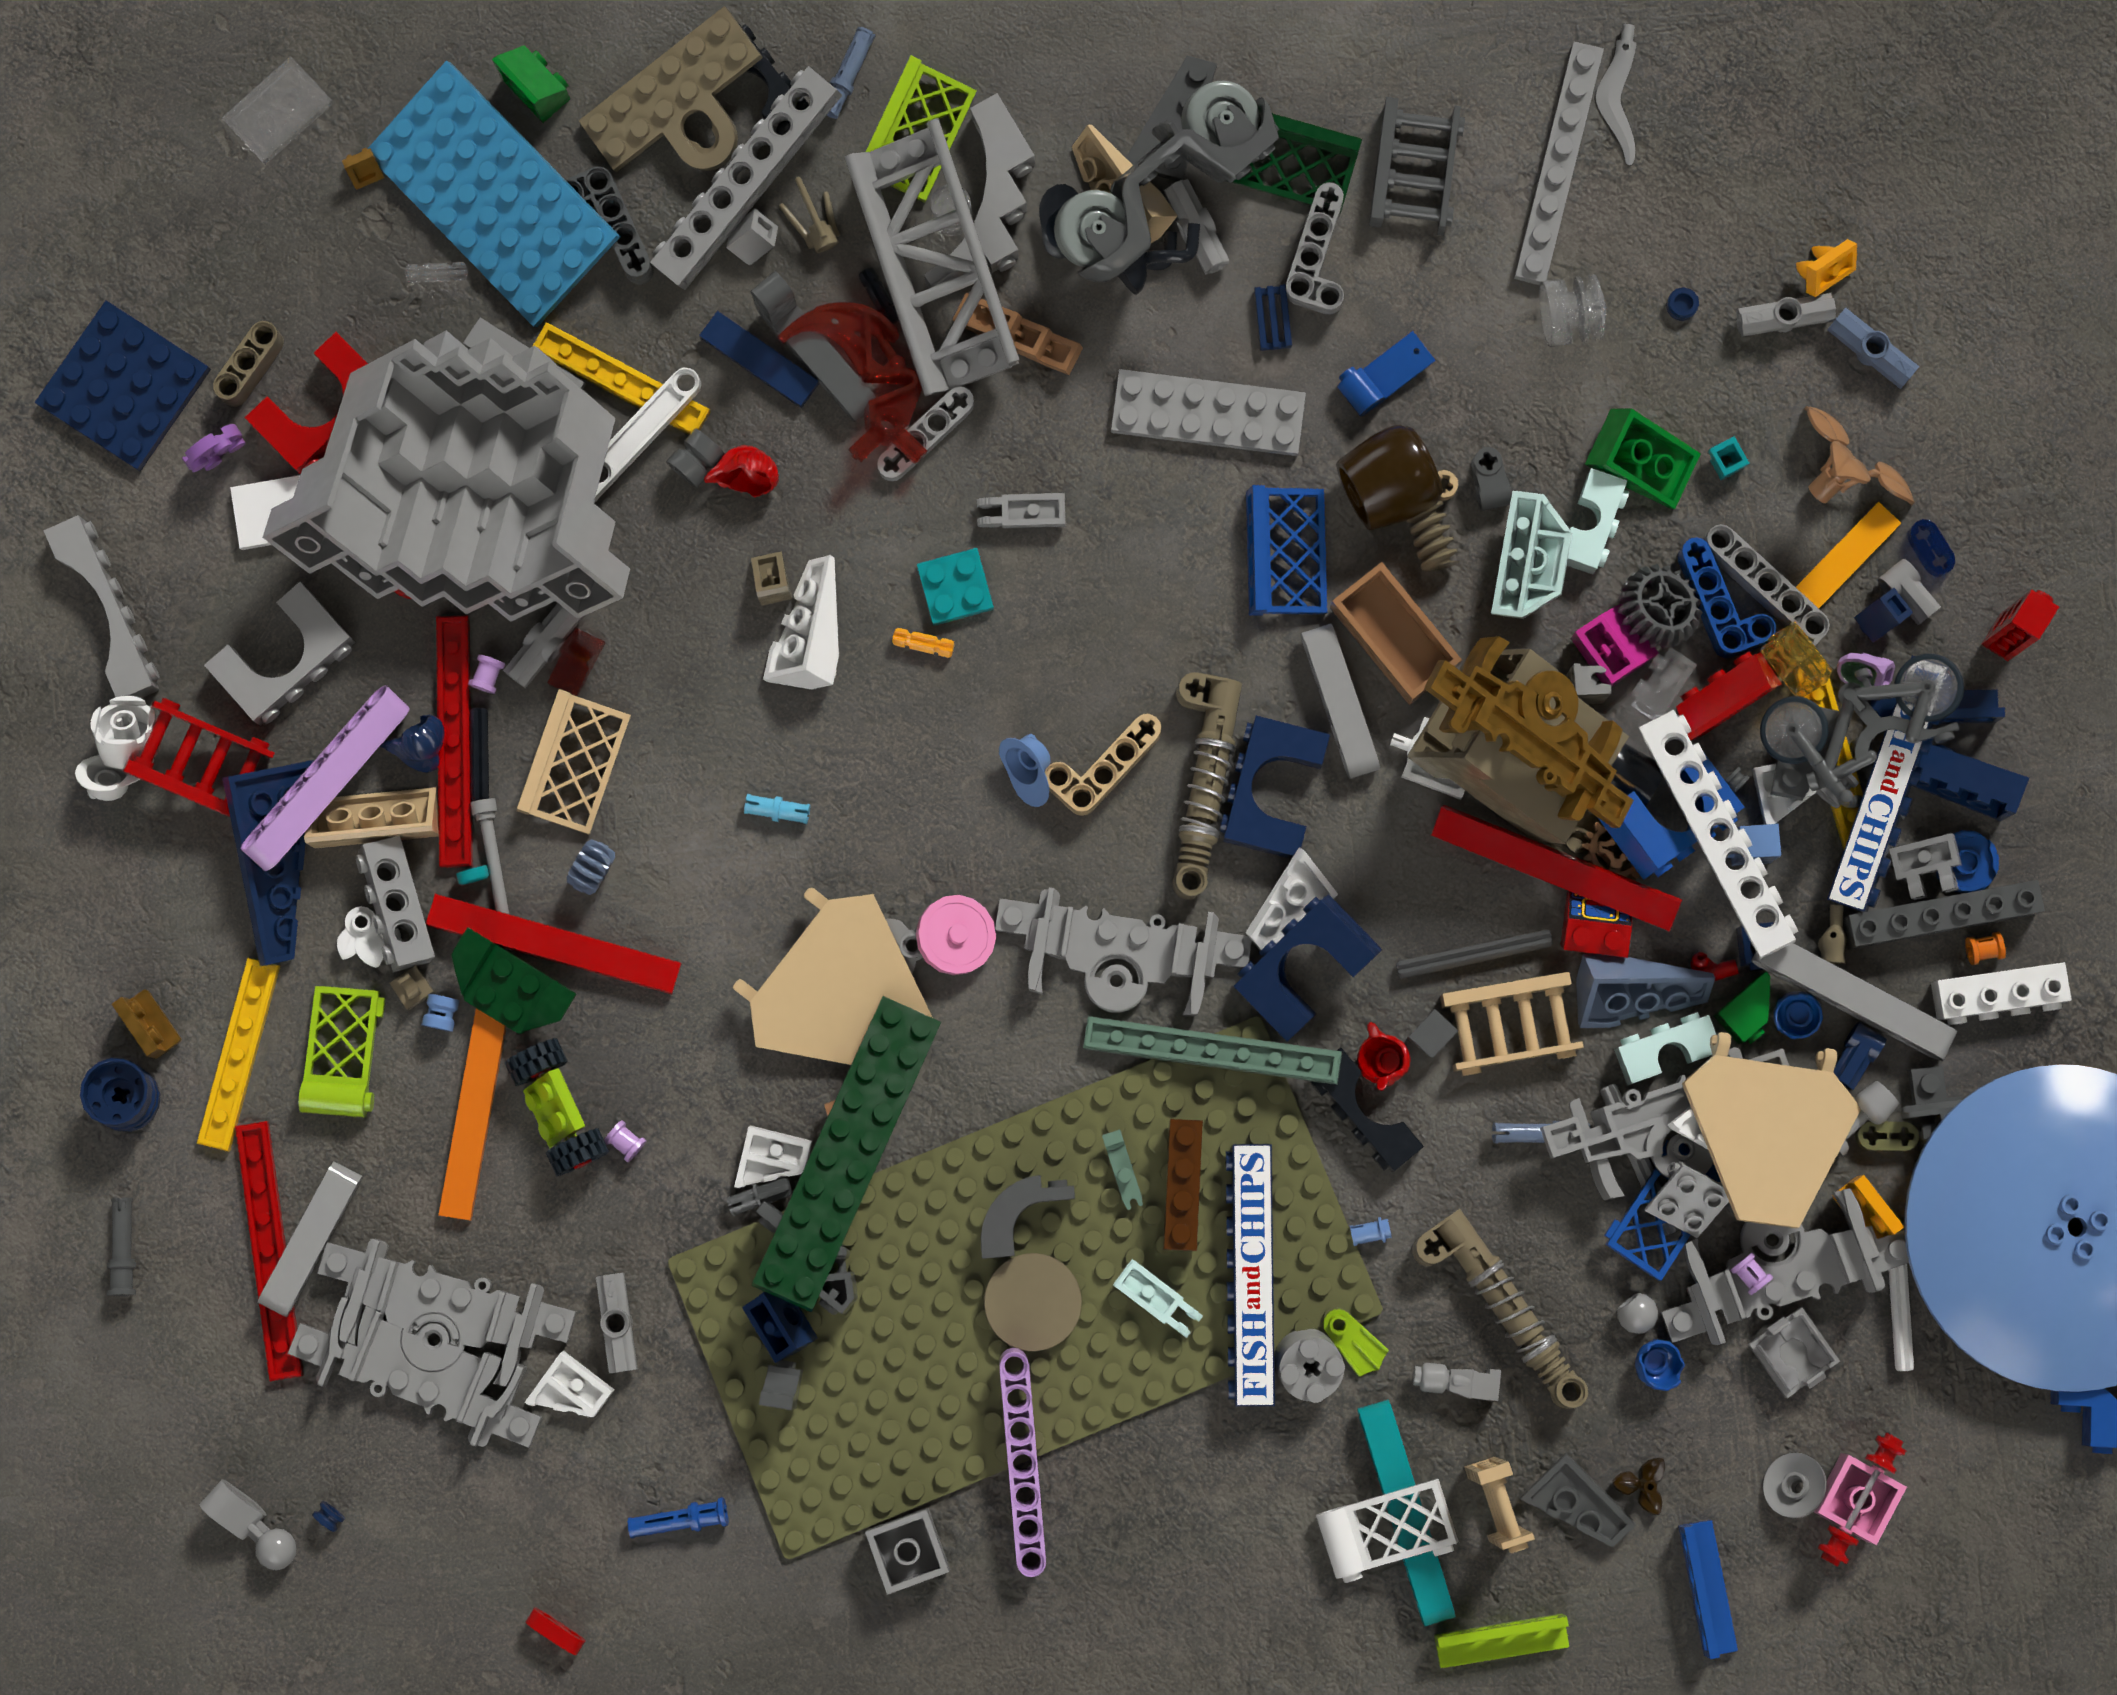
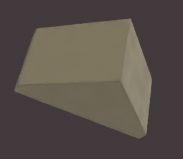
M782 551L751 558L756 593L761 606L791 600L792 596Z

